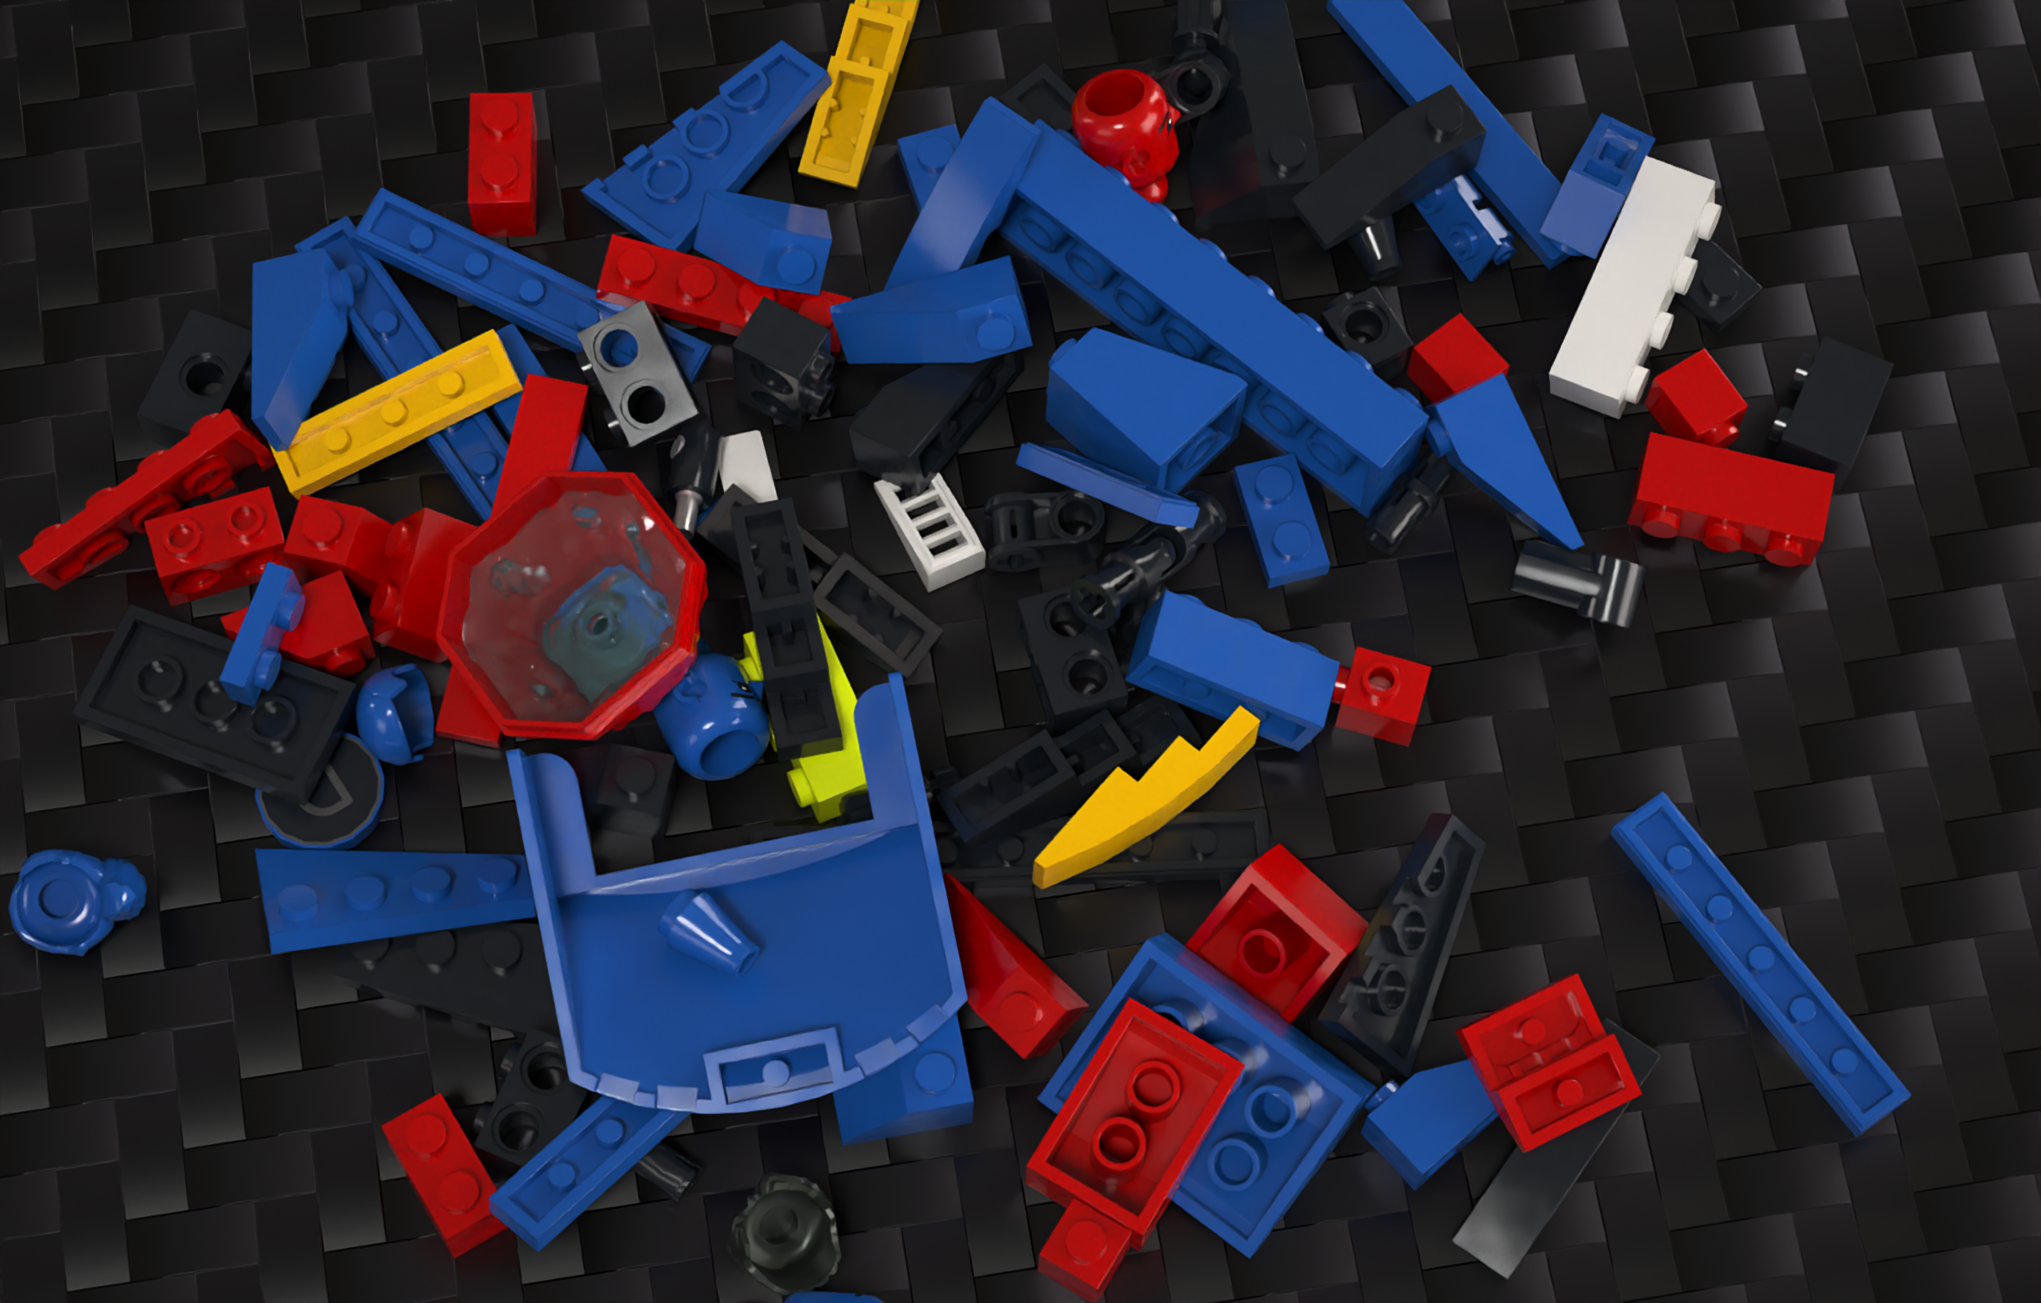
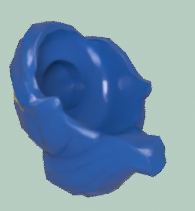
M47 849L36 852L24 860L19 873V880L11 894L8 911L12 927L23 941L40 950L83 957L91 947L99 943L111 932L116 921L131 920L139 915L141 908L145 906L147 883L136 865L122 858L115 859L109 857L101 861L97 857L83 854L80 851Z

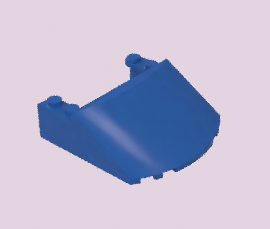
M901 671L888 673L889 683L879 684L865 691L857 701L854 710V723L874 819L598 876L596 874L579 782L573 767L560 756L550 753L528 756L520 748L506 751L570 1082L603 1096L632 1105L665 1111L719 1114L784 1107L832 1093L887 1068L916 1049L944 1026L968 1000ZM685 889H691L698 895L704 892L708 893L743 934L760 947L755 962L740 979L736 980L720 969L667 947V938L658 932V924L669 904Z

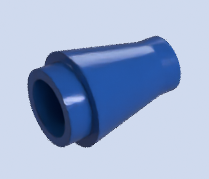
M685 889L669 904L658 924V932L667 938V947L720 969L736 980L740 979L751 968L760 951V947L743 934L706 892L698 895L691 889Z

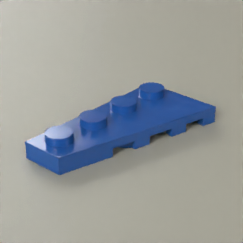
M255 849L271 954L536 917L533 889L524 855Z

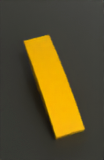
M855 0L854 4L850 3L835 56L831 55L827 68L832 84L818 100L799 165V174L858 189L895 84L920 0Z
M1240 705L1200 751L1178 736L1138 782L1117 766L1034 860L1032 882L1041 890L1104 863L1159 830L1210 790L1255 745L1260 720Z

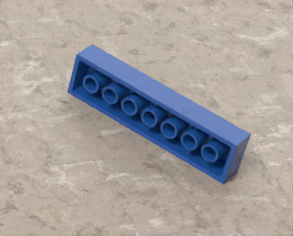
M1038 119L1033 125L1039 128L1041 133L1003 221L994 231L1138 342L1241 377L1248 384L1241 421L1284 455L1295 453L1298 466L1369 519L1390 496L1393 483L1401 474H1407L1416 465L1429 415L1423 411L1420 402L1408 391L1402 388L1393 389L1376 376L1371 365L1361 355L1352 350L1344 351L1326 338L1320 325L1310 316L1304 313L1295 314L1276 299L1272 289L1263 280L1252 275L1247 277L1229 264L1225 254L1213 242L1204 238L1198 240L1179 225L1177 218L1167 207L1158 202L1150 203L1131 189L1129 181L1120 171L1112 166L1102 167L1082 151L1080 143L1070 133L1062 129L1055 131L1041 119Z

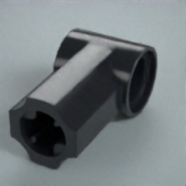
M1526 539L1518 560L1511 591L1576 609L1575 614L1630 629L1648 568L1598 553H1592L1590 557L1552 544Z

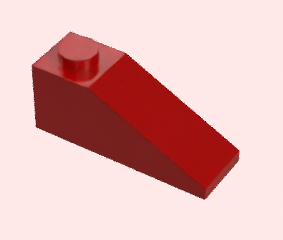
M945 873L943 880L968 997L967 1002L976 1014L1024 1060L1048 1054L1087 1010L1089 1005L951 873Z

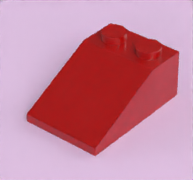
M1129 998L1026 1165L1025 1184L1065 1208H1068L1072 1199L1076 1198L1132 1231L1130 1247L1140 1252L1192 1164L1241 1076L1245 1064L1134 999Z

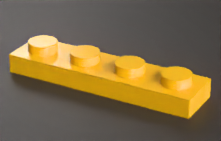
M491 329L302 422L288 450L276 452L270 443L269 446L290 493L299 500L301 494L308 496L522 391L523 387L500 337L494 329Z

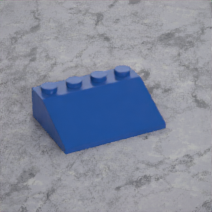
M1164 932L1145 941L1037 1099L1056 1114L1060 1112L1129 998L1134 999L1245 1064L1241 1076L1171 1200L1250 1259L1341 1141L1363 1110L1365 1104L1377 1090V1087L1167 932Z

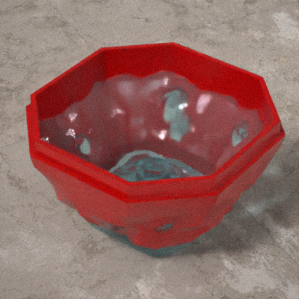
M544 470L450 552L435 634L437 644L505 736L525 739L597 741L608 731H621L641 713L652 711L660 703L661 699L683 679L689 668L694 665L697 658V642L700 637V612L708 595L706 565L634 472Z

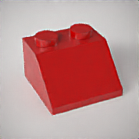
M1279 843L1246 868L1185 946L1293 1025L1343 972L1370 924Z

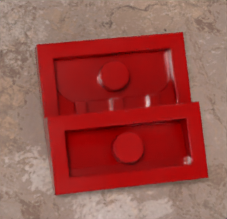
M1578 973L1568 974L1455 1030L1485 1092L1522 1152H1528L1642 1095L1615 1034L1605 1033Z

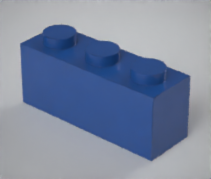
M1166 590L1143 615L1125 681L1222 721H1226L1241 705L1260 720L1257 735L1299 752L1324 728L1340 662L1320 654L1315 647L1309 644L1290 642L1266 632L1254 621L1245 618H1233L1206 607L1201 600L1194 596L1175 594Z

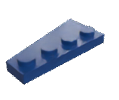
M781 40L719 86V95L697 111L691 107L672 121L675 126L672 130L648 148L644 144L640 145L623 158L625 165L603 181L597 177L582 188L581 192L588 202L645 243L686 254L693 246L705 189L710 188L738 194L832 84L831 78L826 70Z

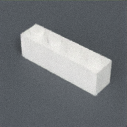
M1645 156L1549 372L1551 394L1616 419H1620L1627 401L1633 404L1639 402L1650 374V369L1643 367L1651 347L1661 350L1674 320V315L1667 312L1675 292L1682 295L1686 294L1695 275L1698 260L1691 258L1696 244L1699 238L1709 241L1718 223L1722 206L1715 204V181Z

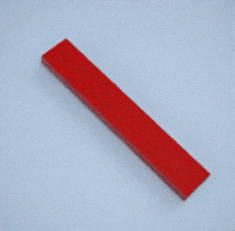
M527 373L491 516L544 470H572L591 395L589 385ZM504 560L496 564L492 570L493 582L502 591L520 587L523 589L535 588L540 583L542 577L539 567H524L510 560ZM452 664L435 728L437 735L500 749L504 733Z

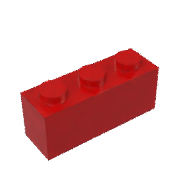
M1650 432L1640 456L1626 524L1639 526L1647 534L1659 538H1672L1678 535L1703 541L1704 545L1708 548L1720 552L1743 550L1764 555L1768 561L1780 566L1792 567L1800 564L1811 566L1823 542L1835 474Z

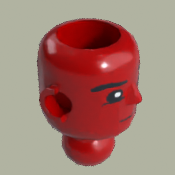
M1116 69L1093 77L1077 91L1070 109L1075 139L1080 143L1082 151L1102 167L1112 166L1120 171L1129 181L1131 189L1148 202L1162 204L1166 199L1169 189L1166 174L1172 169L1179 156L1178 140L1174 124L1181 116L1179 110L1168 103L1163 88L1155 79L1135 69Z

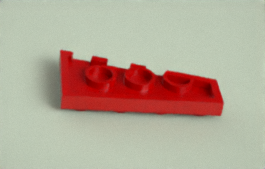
M227 408L221 413L209 414L198 420L189 430V436L172 448L160 450L147 456L138 465L137 472L116 487L104 488L92 495L85 503V509L65 523L52 525L41 531L34 538L33 546L18 557L32 578L55 591L127 550L129 541L126 536L135 531L147 533L144 521L178 512L182 504L194 497L209 494L211 499L214 500L235 488V484L231 479V476L256 462L261 470L265 471L277 464L267 439Z

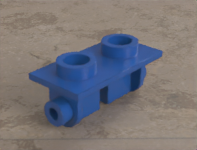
M1464 173L1417 199L1413 204L1468 280L1473 282L1491 259L1496 265L1502 264L1515 254L1516 249L1511 244L1514 236L1505 229L1491 208L1488 207L1479 211L1475 208L1483 197Z

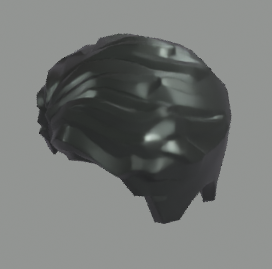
M775 1172L765 1174L753 1193L748 1195L743 1210H740L731 1221L727 1238V1251L746 1274L777 1294L786 1296L801 1291H812L815 1287L821 1288L828 1282L829 1275L836 1273L837 1263L841 1260L836 1220L832 1212L831 1202L824 1192L820 1191L817 1183L811 1182L807 1178Z

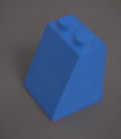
M1093 327L1079 341L1071 338L1064 342L1056 350L1048 363L1050 369L1046 390L1047 406L1045 421L1086 458L1177 495L1239 436L1248 384L1238 375Z

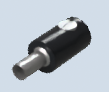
M697 423L684 425L677 432L670 452L672 462L666 489L667 501L676 507L673 523L687 541L691 540L694 536L698 512L708 509L713 502L723 446V437L718 430L711 426Z

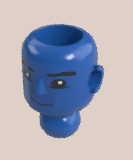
M675 632L665 636L658 642L654 648L651 661L674 642ZM699 637L697 642V658L694 665L689 668L683 679L661 699L660 703L653 709L657 726L671 754L676 756V763L680 768L696 779L706 781L724 780L745 772L760 759L767 750L771 726L766 709L762 703L763 683L761 681H751L743 665L731 655L711 653L708 643L702 637Z

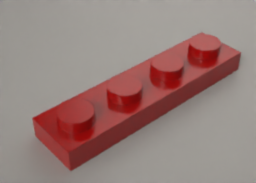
M615 234L611 236L595 299L625 307H631L645 300L655 306L659 316L739 336L758 304L765 296L829 329L831 356L835 357V363L841 343L829 307L852 300L850 297L820 290L819 296L757 285L718 262Z

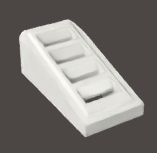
M940 473L929 483V489L922 492L919 497L914 495L901 502L895 493L903 489L884 480L875 482L874 489L928 593L985 568L986 551ZM936 501L939 508L912 520L907 512ZM943 520H946L949 526L923 538L918 532ZM954 538L958 543V546L935 556L929 551V549Z

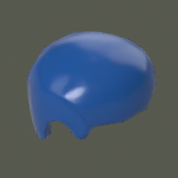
M410 663L385 668L370 676L361 688L355 708L359 736L374 757L396 766L422 761L424 754L415 755L414 753L431 746L435 739L433 709L424 672L417 663Z

